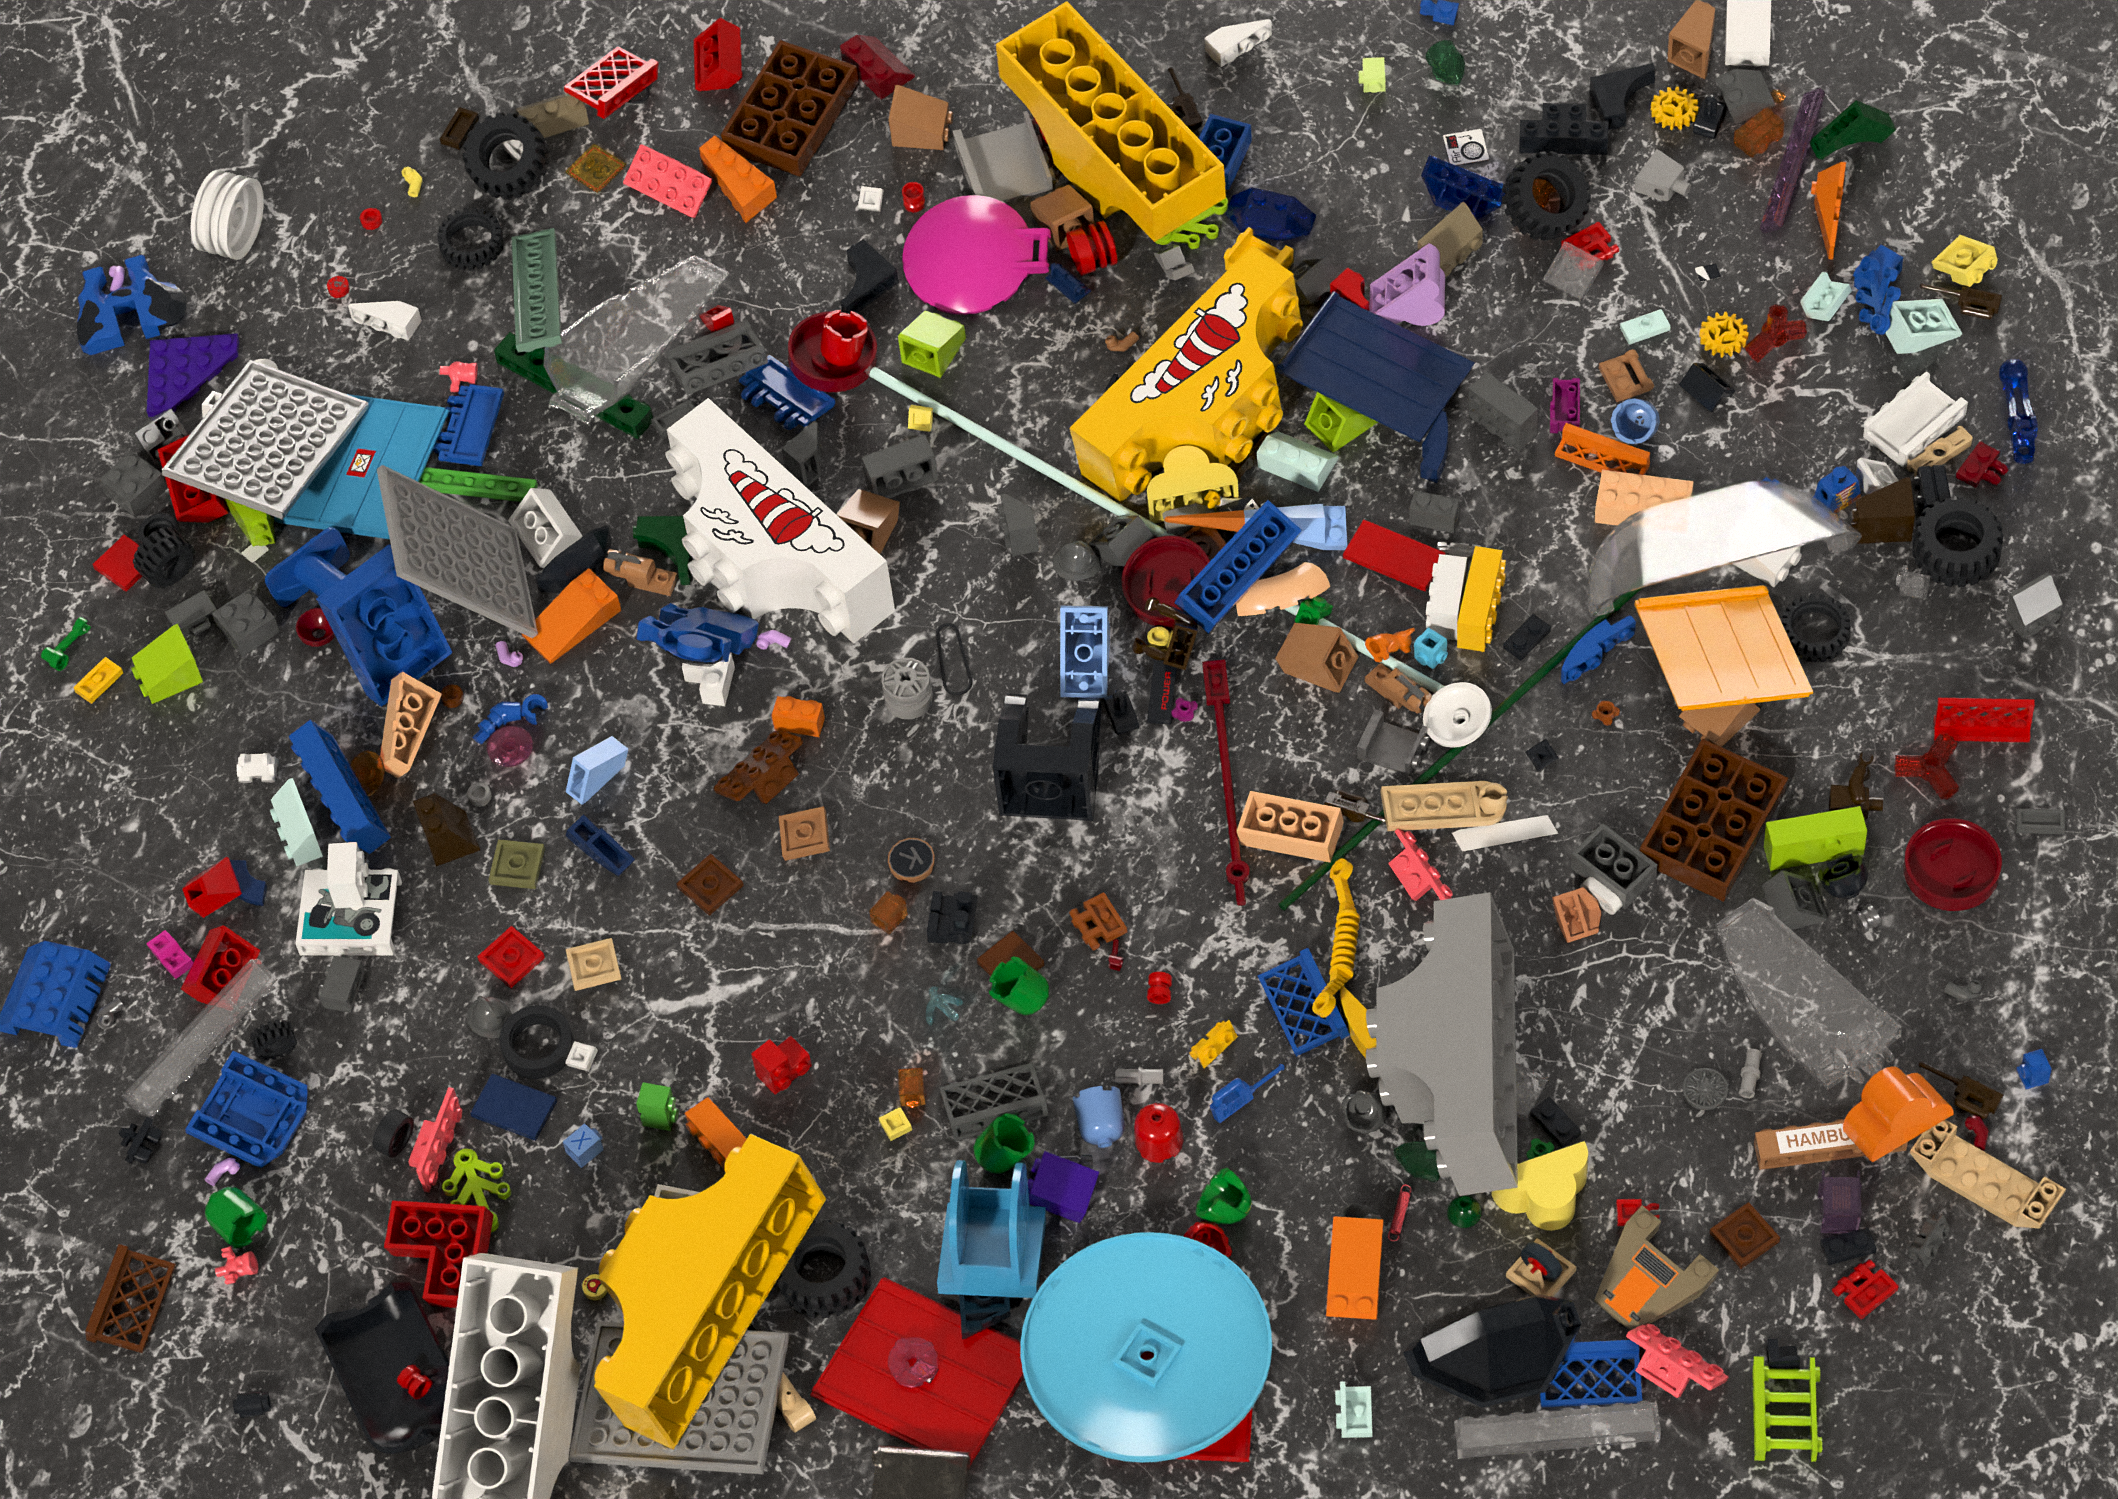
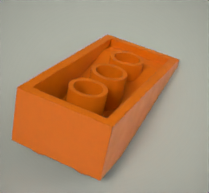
M587 569L571 581L535 619L538 634L534 638L522 634V637L552 664L621 611L618 595L591 569Z
M1333 1216L1327 1317L1378 1320L1383 1235L1382 1219Z

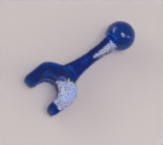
M2008 359L2000 366L1999 378L2003 383V390L2006 395L2008 428L2011 431V449L2013 459L2017 463L2026 464L2034 460V440L2037 438L2038 431L2037 418L2029 398L2028 368L2019 359ZM2015 387H2018L2020 393L2022 414L2018 413L2013 390ZM2020 447H2027L2029 454L2022 455L2018 449Z

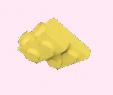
M1959 235L1932 261L1934 269L1950 274L1953 282L1970 288L1974 283H1979L1982 280L1983 274L1988 269L1993 270L1996 267L1998 259L1993 246Z

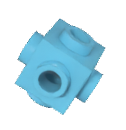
M1428 627L1414 643V658L1421 665H1427L1431 669H1434L1439 663L1442 664L1447 658V639Z

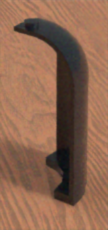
M390 1283L378 1295L368 1300L369 1305L357 1311L356 1307L345 1311L326 1314L316 1326L315 1331L365 1436L377 1450L386 1454H396L418 1449L440 1438L450 1363L411 1283ZM412 1364L420 1369L421 1375H426L432 1381V1386L428 1393L417 1400L408 1393V1389L402 1388L397 1383L399 1374Z

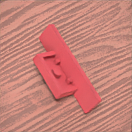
M1396 829L1395 833L1406 849L1388 864L1410 897L1417 901L1433 888L1440 900L1451 899L1452 891L1447 885L1442 884L1439 879L1441 877L1440 873L1436 868L1430 866L1427 861L1429 859L1428 855L1421 848L1417 847L1415 836L1410 831Z

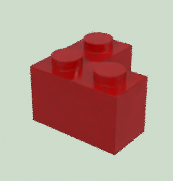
M792 1036L788 1037L778 1046L769 1039L751 1053L756 1076L775 1095L779 1091L787 1089L794 1079L806 1074L812 1066L809 1053Z

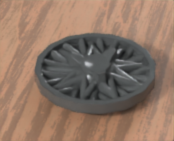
M1699 1068L1690 1072L1684 1079L1682 1086L1686 1101L1691 1106L1701 1110H1711L1721 1106L1727 1099L1729 1090L1724 1076L1715 1069Z

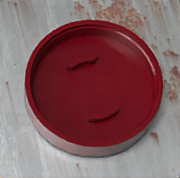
M832 311L811 315L802 320L793 329L789 337L788 362L795 377L806 386L823 392L847 391L865 382L870 377V371L876 366L877 341L872 329L866 325L868 330L860 359L853 365L840 367L827 362L820 350L825 317Z
M1162 536L1145 542L1129 557L1122 574V589L1130 608L1137 617L1150 625L1171 628L1174 619L1160 614L1157 610H1145L1146 601L1150 597H1155L1160 600V604L1165 603L1181 610L1174 603L1175 600L1210 560L1199 545L1180 536Z
M1947 818L1932 821L1913 834L1906 847L1903 871L1909 888L1921 901L1941 910L1962 911L1982 904L1993 894L2000 879L2002 857L1996 841L1985 829L1970 821Z

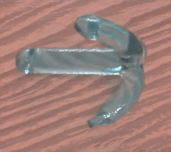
M938 986L930 987L929 996L931 1000L926 1007L927 1023L929 1025L933 1024V1013L936 1006L950 1020L957 1021L959 1018L958 1013L947 1003L961 1006L963 1001L951 995H938Z

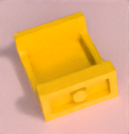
M1250 227L1244 233L1239 234L1236 243L1232 248H1228L1224 254L1225 270H1228L1252 245L1287 270L1294 263L1293 248L1286 245L1281 251L1254 237L1253 229Z

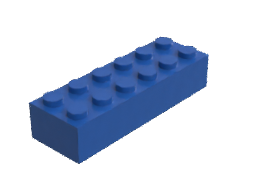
M1267 500L1179 594L1174 603L1182 611L1191 615L1193 620L1209 634L1290 547L1302 530Z
M309 720L289 735L293 743L291 745L292 750L298 757H301L302 768L311 775L312 779L310 782L322 794L320 797L322 803L327 808H330L332 812L330 817L336 825L340 826L342 838L347 843L357 842L359 850L362 849L368 854L391 838L389 832L334 736L312 720Z

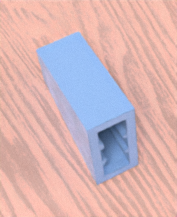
M611 736L573 757L566 793L580 804L586 803L625 766L628 748Z

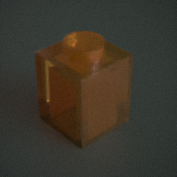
M888 891L869 910L871 923L889 935L908 915L905 900L897 894L894 896Z
M923 1068L898 1069L901 1106L913 1108L925 1105Z

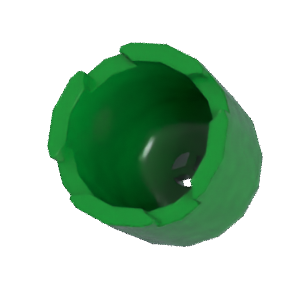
M1011 957L1012 960L1006 964L1001 962L990 977L989 981L992 983V988L989 990V994L992 998L1018 1014L1031 1015L1038 1012L1045 1005L1049 997L1048 981L1042 974L1019 957Z
M1005 1113L1003 1116L997 1117L977 1137L973 1146L974 1157L984 1170L994 1174L1005 1173L1033 1150L1035 1144L1033 1133H1028L1027 1129L1023 1126L1025 1122L1021 1118Z
M224 1187L214 1192L205 1207V1217L210 1226L227 1244L235 1249L250 1244L253 1241L251 1237L257 1230L262 1232L267 1223V1214L263 1211L262 1207L236 1187Z

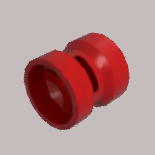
M909 182L903 186L902 196L905 209L909 212L921 211L925 206L922 185L917 182Z
M1166 972L1151 973L1148 976L1150 988L1147 990V1000L1155 1004L1170 1002L1171 991L1169 988L1172 986V976Z
M413 1364L407 1366L397 1378V1383L402 1388L408 1389V1393L416 1400L427 1394L432 1386V1381L426 1375H421L420 1369Z

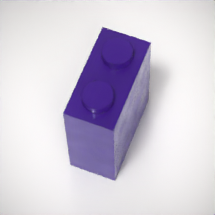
M1044 1151L1040 1159L1035 1158L1031 1168L1034 1176L1032 1180L1028 1179L1029 1204L1035 1207H1046L1048 1212L1080 1223L1086 1214L1099 1172Z

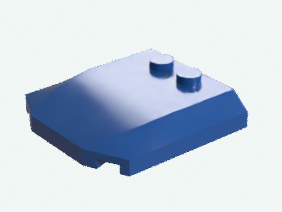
M232 1051L221 1069L222 1074L200 1111L197 1110L185 1131L199 1140L262 1168L284 1153L306 1116L308 1087L304 1083Z

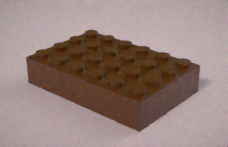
M780 40L722 131V141L742 157L801 177L859 83L857 67Z
M1702 739L1639 851L1657 864V871L1724 902L1765 830L1766 822L1770 821L1784 796L1788 777Z

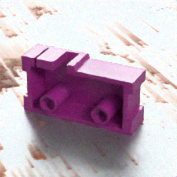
M1553 378V395L1550 402V433L1562 432L1566 423L1580 427V378H1572V380Z

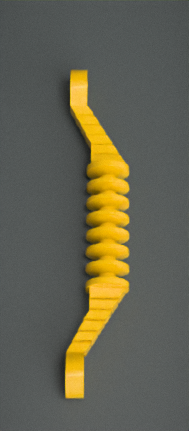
M1343 858L1336 861L1330 870V878L1334 880L1340 903L1339 912L1336 916L1337 922L1335 924V937L1332 947L1333 952L1329 971L1331 976L1330 982L1317 996L1312 1006L1313 1012L1322 1018L1327 1017L1333 1011L1336 1005V999L1333 995L1353 977L1360 915L1354 907L1355 905L1347 882L1352 873L1353 865Z

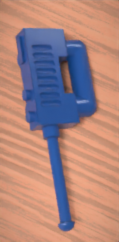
M1279 1064V1067L1253 1086H1249L1240 1078H1235L1212 1096L1213 1103L1209 1105L1214 1119L1221 1123L1254 1099L1252 1093L1281 1070H1284L1285 1066Z

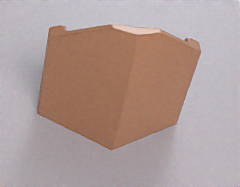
M1584 887L1552 897L1556 920L1567 943L1599 932L1601 910L1597 899Z

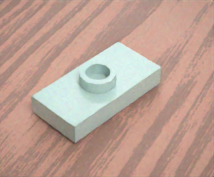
M1662 309L1620 323V329L1630 345L1670 331V324Z

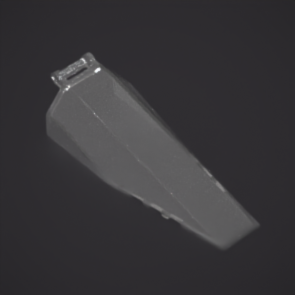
M694 255L674 265L672 268L664 270L654 280L649 278L644 281V285L638 288L633 286L623 296L618 294L597 305L561 332V344H557L554 347H545L544 367L557 390L550 398L549 405L554 408L559 407L580 418L581 422L589 424L595 415L614 405L630 393L666 349L730 277V273ZM565 399L568 400V401H570V402H572V403H574V404H576V405H578L579 407H581V408H583V409H585V410H582V409H580V408H578V407H576V406H574V405L568 403L567 401H565Z

